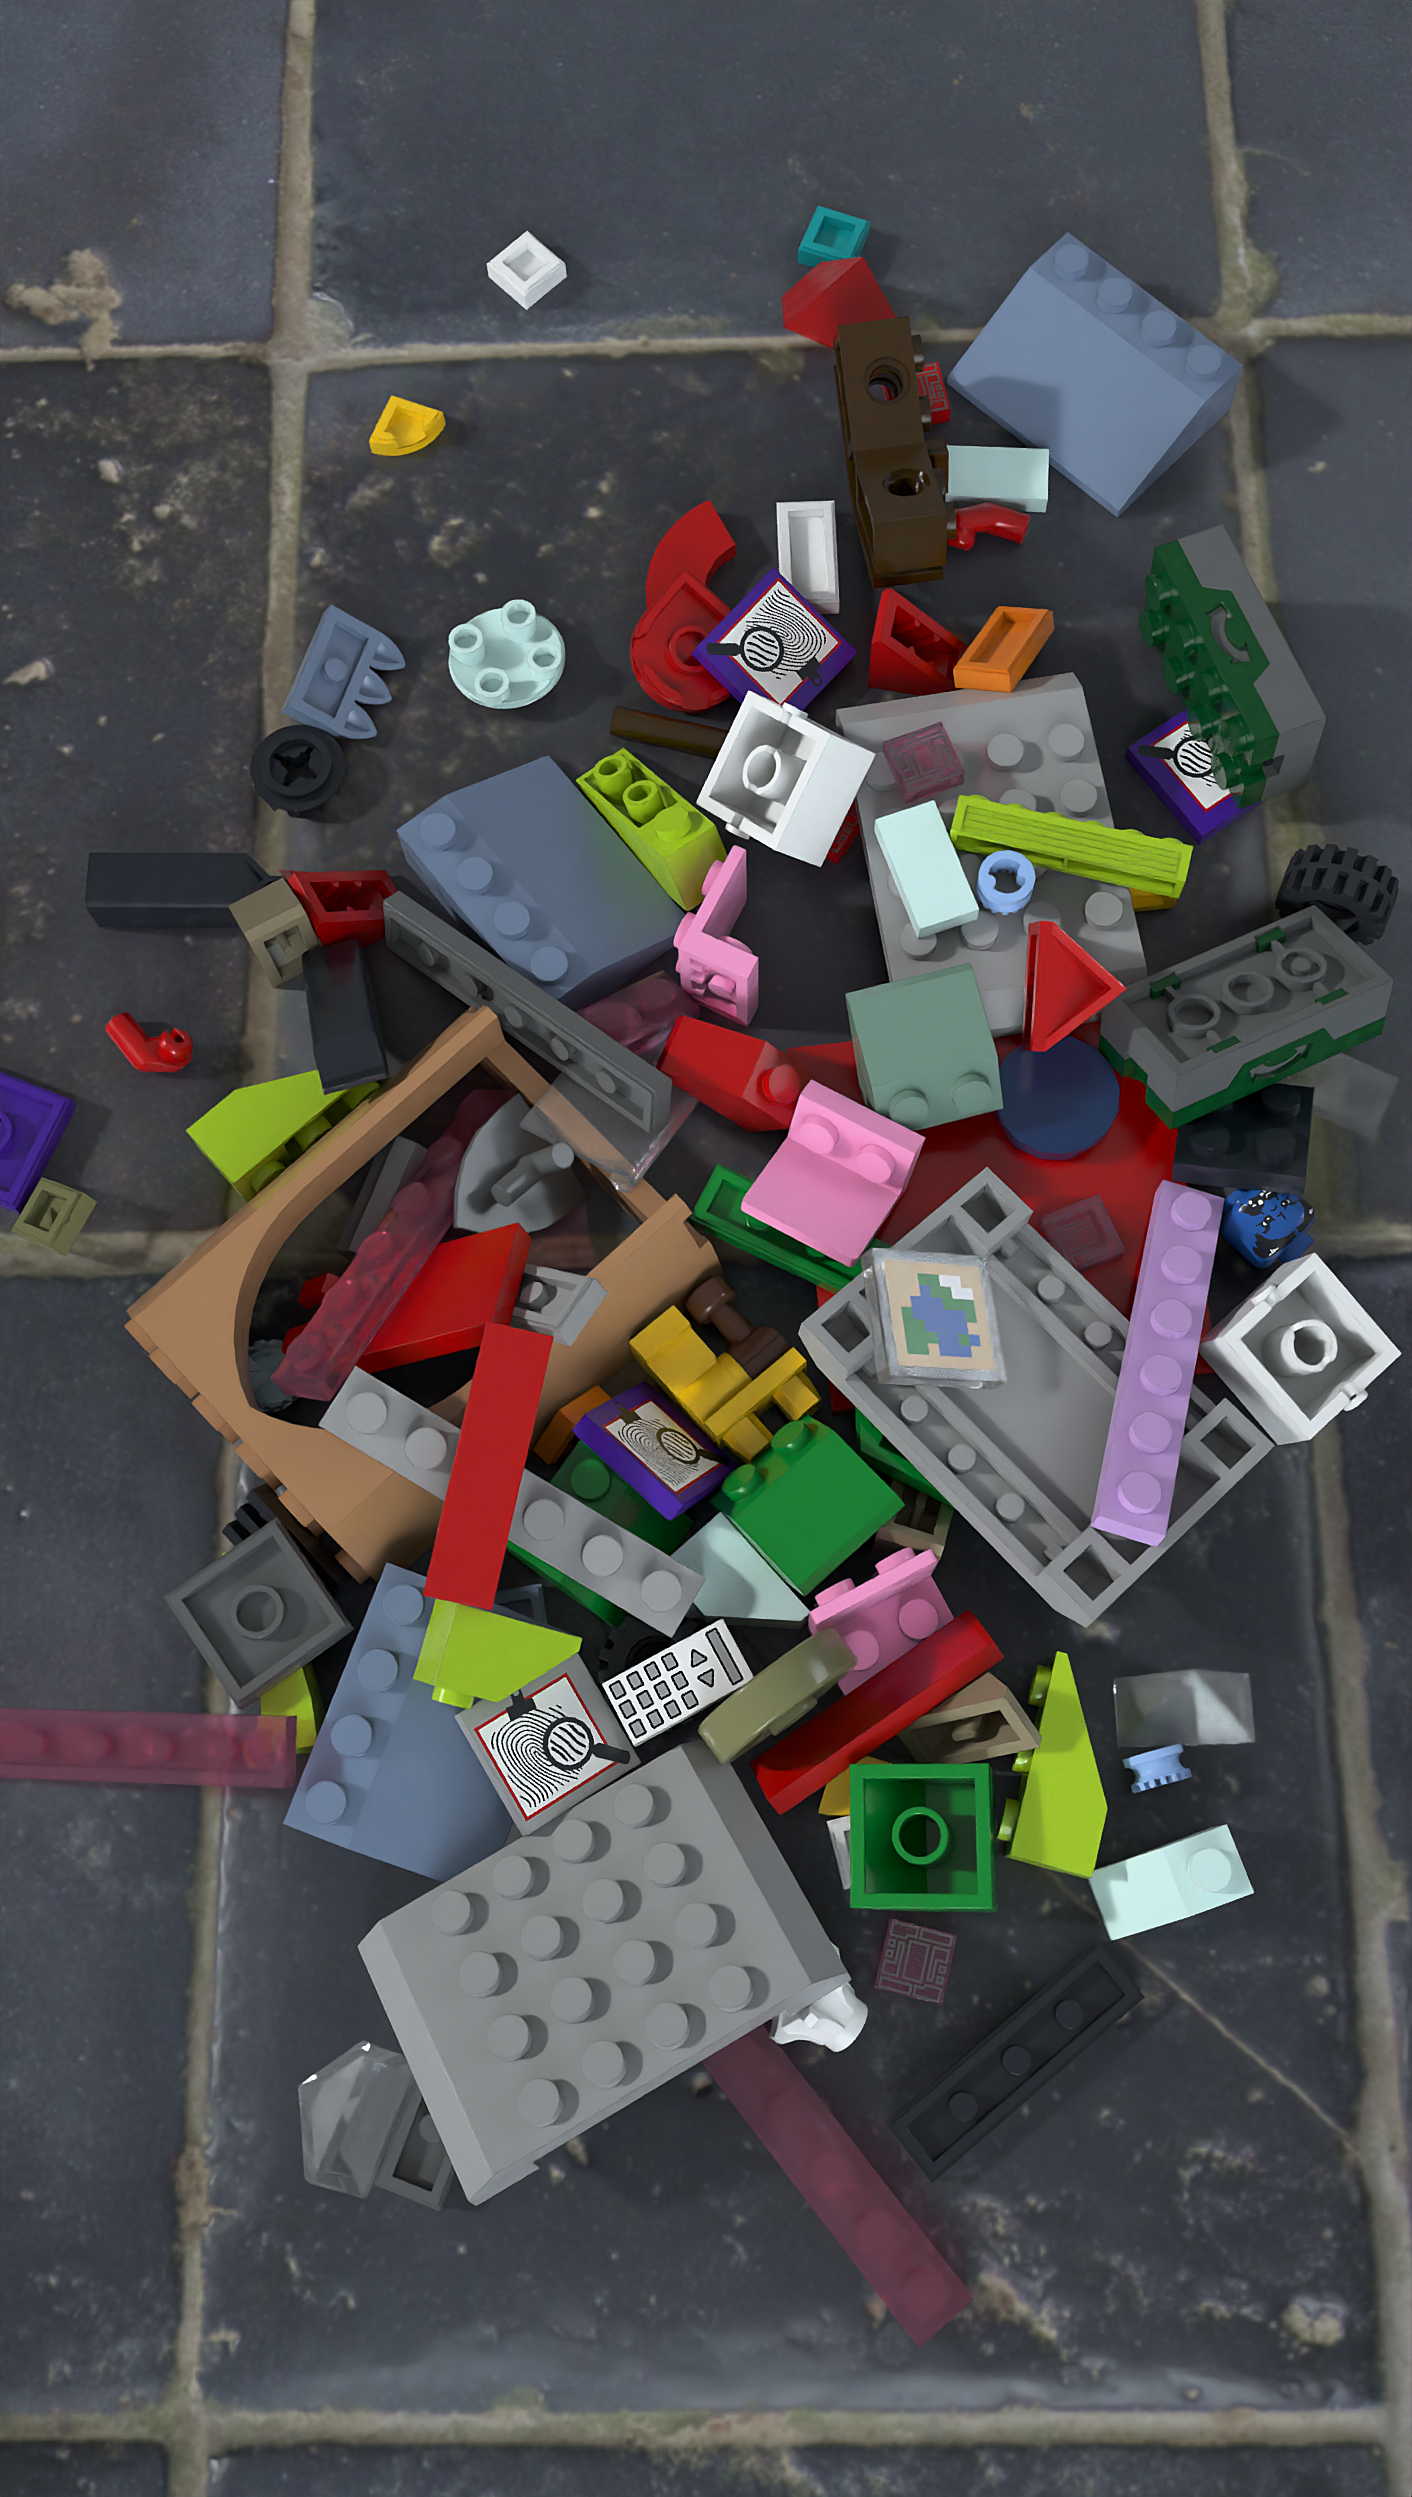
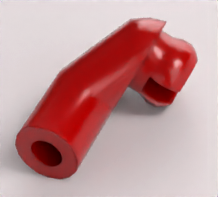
M128 1012L116 1015L105 1027V1032L133 1067L141 1072H178L186 1067L193 1058V1040L184 1030L173 1028L171 1035L166 1031L161 1036L148 1037Z

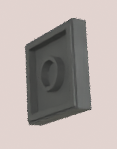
M277 1517L164 1597L236 1707L244 1710L355 1629L284 1524Z

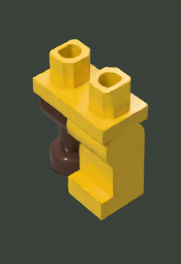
M718 1274L698 1287L684 1304V1309L698 1324L706 1325L713 1322L731 1346L718 1358L691 1329L689 1321L674 1305L631 1339L629 1345L635 1361L718 1448L722 1449L727 1446L747 1464H751L771 1446V1441L774 1437L758 1419L762 1414L776 1404L792 1422L800 1420L805 1414L812 1416L822 1406V1399L811 1380L807 1377V1361L788 1344L780 1332L772 1327L761 1326L757 1328L732 1305L736 1298V1290L722 1274Z

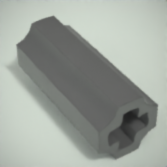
M396 1136L376 1154L336 1248L340 1256L353 1261L359 1266L397 1256L437 1160L434 1152L425 1149L417 1142Z

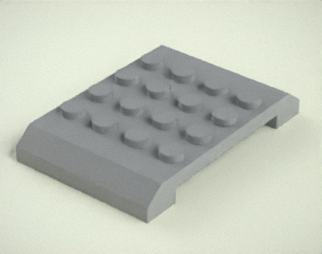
M1073 672L1020 680L1012 693L963 689L836 709L835 722L838 734L876 754L854 798L890 982L970 962L975 973L992 1038L1022 1034L1028 924L1037 921H1053L1125 987L1147 978V966L1128 887L1033 866L1036 880L1030 901L1027 902L1024 909H1018V912L1015 914L1012 912H1008V915H1002L1001 912L995 914L991 913L992 910L990 908L986 909L983 907V903L978 900L976 892L978 873L981 864L988 856L954 848L979 907L977 920L918 939L874 832L875 819L934 800L950 836L959 794L965 796L981 795L992 802L1006 805L1017 803L1027 807L1028 810L1042 813L1057 812L1069 819L1082 822L1089 820L1098 821L1104 824L1105 827L1115 829L1083 687ZM940 724L942 733L915 742L912 733ZM938 727L915 734V736L919 739L940 730ZM911 734L914 743L908 744L907 748L891 752L887 742ZM944 734L949 745L940 747L947 764L941 765L930 739ZM909 737L890 744L893 750L904 747V744L911 740ZM943 737L933 740V743L943 763L944 761L937 746L945 744ZM927 740L939 770L922 775L909 746ZM926 743L913 747L923 773L936 768ZM950 747L952 753L946 755L943 749ZM906 750H908L919 777L904 781L900 772L909 768L902 754ZM900 753L902 759L895 761L893 755ZM905 753L908 762L912 768L911 770L903 772L905 778L907 779L915 776L916 774L907 756V753ZM954 755L955 761L949 763L947 756ZM903 761L906 767L899 769L897 763ZM957 762L962 774L938 782L935 773L942 771V767ZM956 765L944 769L943 773L938 774L939 778L958 773ZM934 774L937 783L909 792L906 783ZM932 777L909 784V787L913 789L934 780ZM998 870L997 874L992 873V876L996 878L995 889L1005 894L1020 890L1021 888L1015 884L1016 873L1010 874L1009 870L1003 873L1001 870ZM1102 1009L1084 1023L1101 1021Z
M986 1167L802 1322L798 1335L816 1366L1045 1601L1055 1611L1087 1628L1275 1445L1229 1400L1224 1398L1216 1406L1192 1383L1165 1538L1157 1547L1090 1527L1130 1322L1028 1224L1033 1211ZM883 1259L979 1266L995 1371L898 1365Z
M703 1739L678 1745L552 1819L531 1834L521 1837L380 1920L357 1946L468 2201L475 2206L539 2169L537 2159L786 2010L791 2017L852 1980L730 1763L721 1764Z

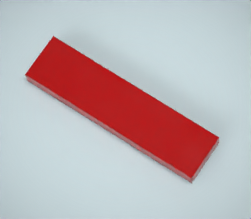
M486 1321L423 1596L492 1610L554 1336Z
M967 1609L749 1763L767 1800L779 1815L786 1813L850 1768L849 1764L857 1763L1004 1658L1002 1652L971 1610Z

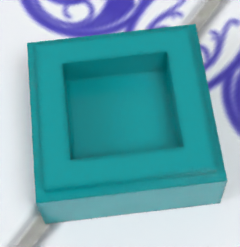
M817 206L799 246L798 263L816 267L820 262L860 257L869 237L870 221Z

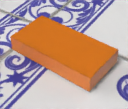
M998 606L954 667L955 688L1012 693L1054 631L1053 611Z

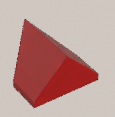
M863 256L820 262L782 296L783 327L834 349L833 341L838 325L896 318Z
M886 587L882 591L871 643L868 687L917 696L960 690L961 688H955L953 669L968 649V646L894 589Z
M278 869L306 912L321 947L349 939H356L361 943L363 949L385 937L383 900L398 891L386 870L308 872Z
M1037 921L1028 924L1021 1051L1046 1052L1127 990L1122 983L1053 921Z

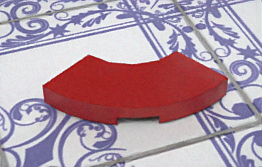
M710 500L696 506L681 517L657 546L647 574V609L683 566L707 587L717 569L736 556V544Z

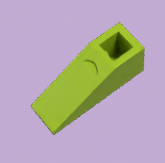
M625 748L603 758L594 768L576 779L578 787L618 837L673 900L687 912L704 901L706 896L702 895V887L711 866L716 860L724 863L727 858V853L713 822Z
M317 1069L237 1089L186 1131L201 1152L242 1198L248 1202L388 1079L385 1078L324 1095Z
M1057 1651L1049 1658L1047 1667L1037 1664L1034 1670L1027 1704L1038 1706L1034 1726L1042 1736L1039 1748L1020 1751L1014 1754L1012 1771L1023 1773L1017 1800L1005 1798L996 1838L1007 1841L1004 1857L1083 1879L1092 1878L1108 1807L1068 1654Z

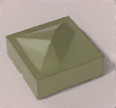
M42 1177L11 1232L30 1243L66 1257L97 1201L84 1192Z

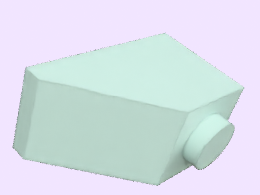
M721 1512L670 1556L706 1578L684 1616L686 1618L696 1611L706 1624H713L723 1619L726 1625L800 1629L808 1622L810 1611Z
M1227 1824L1208 1828L1094 1870L1092 1878H1087L1110 1940H1116L1184 1919L1254 1893Z

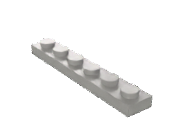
M355 1366L320 1421L319 1426L444 1501L461 1430ZM524 1468L508 1540L672 1638L706 1578Z

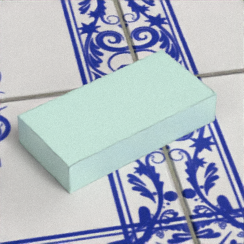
M947 445L949 451V480L945 502L952 501L954 509L989 502L1019 512L1046 511L1048 501L1049 449Z
M934 800L875 819L874 832L918 939L977 920L979 907Z

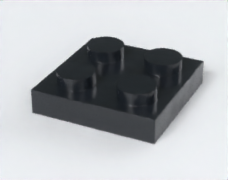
M1273 1083L1179 1126L1173 1161L1172 1181L1304 1195L1315 1087Z

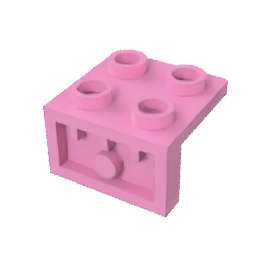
M734 845L724 863L716 860L711 866L702 887V895L706 897L697 914L688 912L682 919L674 938V947L678 948L679 953L676 972L680 973L682 997L748 1027L758 1008L759 957L754 956L752 951L742 942L728 937L747 901L746 850Z
M811 1079L799 1096L787 1138L744 1196L741 1210L848 1267H854L906 1190L925 1137Z
M911 1547L904 1548L875 1565L877 1572L872 1575L873 1579L855 1587L852 1579L848 1578L815 1596L817 1603L813 1606L814 1610L809 1613L807 1626L810 1635L813 1636L827 1627H833L858 1658L855 1668L837 1683L843 1697L954 1619L931 1576L938 1562L932 1549L916 1556Z

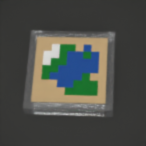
M871 1248L860 1256L878 1384L994 1390L1007 1382L986 1257Z

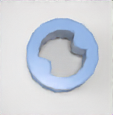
M1004 850L989 855L983 861L978 873L976 892L978 894L977 898L979 901H982L984 908H990L992 910L991 913L995 914L1001 912L1002 915H1008V912L1015 914L1018 912V909H1024L1027 902L1030 901L1036 880L1035 870L1029 859L1021 853ZM998 870H1001L1002 873L1006 870H1009L1010 874L1016 873L1015 884L1021 889L1007 894L998 892L995 889L996 878L992 876V873L997 874Z
M1181 1743L1122 1760L1125 1769H1131L1135 1774V1782L1130 1785L1133 1794L1192 1777L1190 1768H1184L1179 1762V1756L1184 1752Z

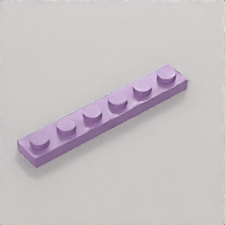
M1164 1179L1154 1196L1090 1527L1157 1547L1166 1536L1225 1199Z

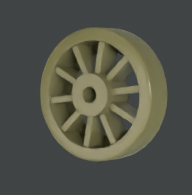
M827 1627L794 1647L738 1689L699 1725L698 1733L721 1764H728L747 1753L772 1734L776 1736L805 1715L818 1703L816 1700L855 1668L858 1658L838 1631L833 1627Z

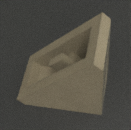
M284 878L228 906L273 988L303 973L302 954L321 947L306 912Z
M893 1478L890 1488L900 1497L905 1506L877 1531L872 1552L890 1556L904 1548L911 1547L917 1556L932 1549L939 1562L954 1508Z
M988 1671L897 1734L918 1764H965L1039 1748L1042 1736L1009 1688Z

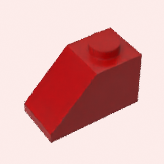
M687 1016L677 1018L655 1067L672 1079L673 1085L750 1133L790 1128L799 1096L814 1072L767 1041Z

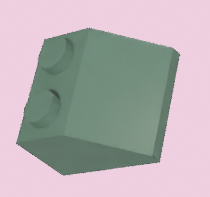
M970 962L845 994L861 1099L866 1108L911 1131L1003 1109L998 1056L975 973Z

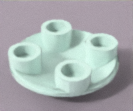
M512 600L506 603L503 608L484 612L466 624L458 625L449 635L450 650L448 663L455 685L470 700L486 707L511 709L537 701L556 685L565 666V647L559 631L548 619L536 613L534 606L525 600Z

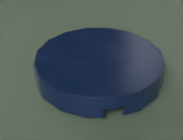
M1065 1036L1046 1052L1021 1051L1020 1045L1006 1056L999 1069L1003 1109L993 1111L996 1121H999L1001 1128L1006 1132L1005 1136L1016 1148L1038 1159L1067 1160L1079 1156L1081 1152L1088 1151L1093 1146L1095 1147L1105 1139L1119 1111L1120 1087L1111 1064L1095 1047L1074 1037Z

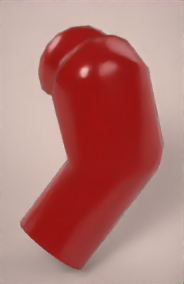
M989 502L955 509L956 538L947 540V545L969 550L974 546L977 532L987 533L1022 544L1029 527L1031 515Z

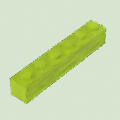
M959 794L949 836L953 847L956 849L987 856L997 851L1011 850L1021 853L1029 859L1032 866L1178 899L1186 881L1193 846L1183 844L1178 839H1159L1145 836L1142 832L1134 829L1118 830L1105 827L1104 824L1098 821L1089 820L1082 822L1069 819L1057 812L1042 813L1028 810L1027 807L1017 803L1006 805L992 802L981 795L965 796Z

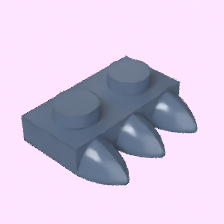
M330 605L322 615L281 713L303 725L322 729L334 739L339 736L350 739L375 737L377 730L374 723L355 701L369 705L390 702L392 697L382 679L369 667L386 671L402 669L406 665L403 655L392 640L383 633L339 608Z

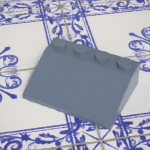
M1067 232L1029 267L947 377V384L1028 448L1049 449V464L1118 518L1230 409L1243 365Z
M549 755L447 794L396 830L407 863L471 941L579 1016L674 947V938L685 914Z
M386 1562L283 1824L349 1850L445 1883L503 1849L514 1821L454 1717L464 1711L465 1708L432 1700L431 1697L435 1686L413 1679L436 1598L423 1596L426 1577ZM493 1603L492 1610L469 1606L573 1635ZM475 1697L473 1704L482 1700V1698Z

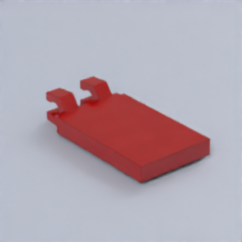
M517 1222L359 1266L356 1272L349 1273L347 1280L326 1273L305 1281L298 1302L304 1309L312 1308L315 1304L322 1302L316 1319L317 1323L311 1321L287 1330L281 1351L288 1358L296 1357L300 1352H305L300 1371L307 1378L335 1373L341 1380H346L355 1366L369 1374L480 1346L486 1321L510 1326L532 1238L521 1224Z

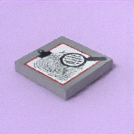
M578 1652L500 1702L482 1699L473 1704L471 1710L465 1709L454 1716L522 1836L531 1834L641 1763Z

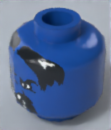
M1237 1188L1224 1201L1222 1210L1224 1218L1220 1223V1234L1241 1256L1257 1269L1268 1268L1278 1260L1284 1264L1298 1259L1315 1242L1307 1233L1314 1223L1316 1217L1315 1210L1301 1195Z

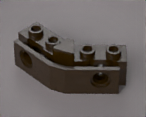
M909 316L838 325L833 341L836 364L833 366L847 482L853 517L873 589L943 580L942 565H947V540L956 538V515L953 502H945L949 480V451L946 438L924 440L923 433L931 431V409L928 395L919 396L916 373L923 372L924 370L920 334L911 335ZM878 384L888 387L894 393L895 399L884 401L876 398L871 392L870 386Z

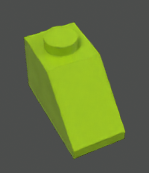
M436 1599L413 1679L435 1686L431 1697L432 1700L471 1710L475 1697L498 1703L579 1652L582 1638L459 1603Z

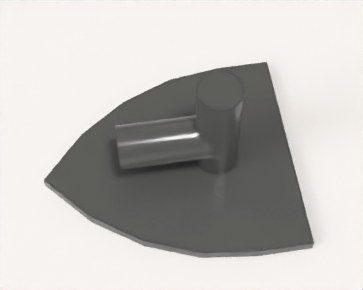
M520 1093L515 1094L500 1106L475 1132L462 1158L454 1190L453 1228L478 1234L519 1222L525 1231L530 1233L549 1227L569 1214L589 1196L570 1168L574 1160V1153L571 1147L566 1143L554 1144Z

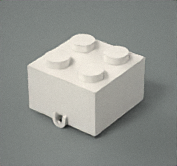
M748 690L696 804L726 821L725 829L747 840L752 836L775 851L821 867L876 754L807 718L808 714L785 702L783 705H780Z
M1316 1253L1292 1260L1280 1266L1200 1339L1198 1348L1201 1356L1277 1445L1310 1440L1342 1409L1349 1411L1358 1406L1368 1396L1365 1388L1402 1354ZM1354 1394H1356V1397H1355L1354 1399L1350 1400V1398H1351Z

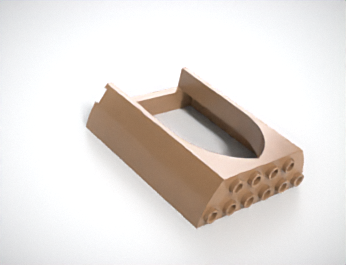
M473 1005L126 1310L132 1319L124 1327L150 1354V1359L190 1399L197 1393H200L191 1402L192 1405L232 1445L240 1438L243 1440L234 1449L235 1452L274 1491L282 1484L287 1488L278 1499L317 1538L326 1531L342 1547L334 1557L360 1585L370 1576L379 1583L386 1562L407 1569L435 1543L444 1501L325 1429L291 1424L260 1412L251 1384L248 1360L249 1329L253 1308L270 1264L295 1228L323 1200L478 1063L512 1097L520 1093L544 1130L557 1143L568 1144L573 1150L574 1160L640 1225L586 1275L587 1277L596 1278L608 1294L573 1344L567 1346L556 1342L552 1343L527 1457L534 1451L533 1448L559 1409L597 1384L602 1388L633 1359L629 1345L631 1339L672 1305L682 1314L685 1311V1302L698 1287L715 1275H723L721 1264L710 1241L706 1237L701 1236L687 1222V1218L692 1212L686 1203L677 1194H674L666 1201L505 1041L498 1016L485 1005L479 1010ZM472 1380L444 1400L427 1408V1410L461 1430Z

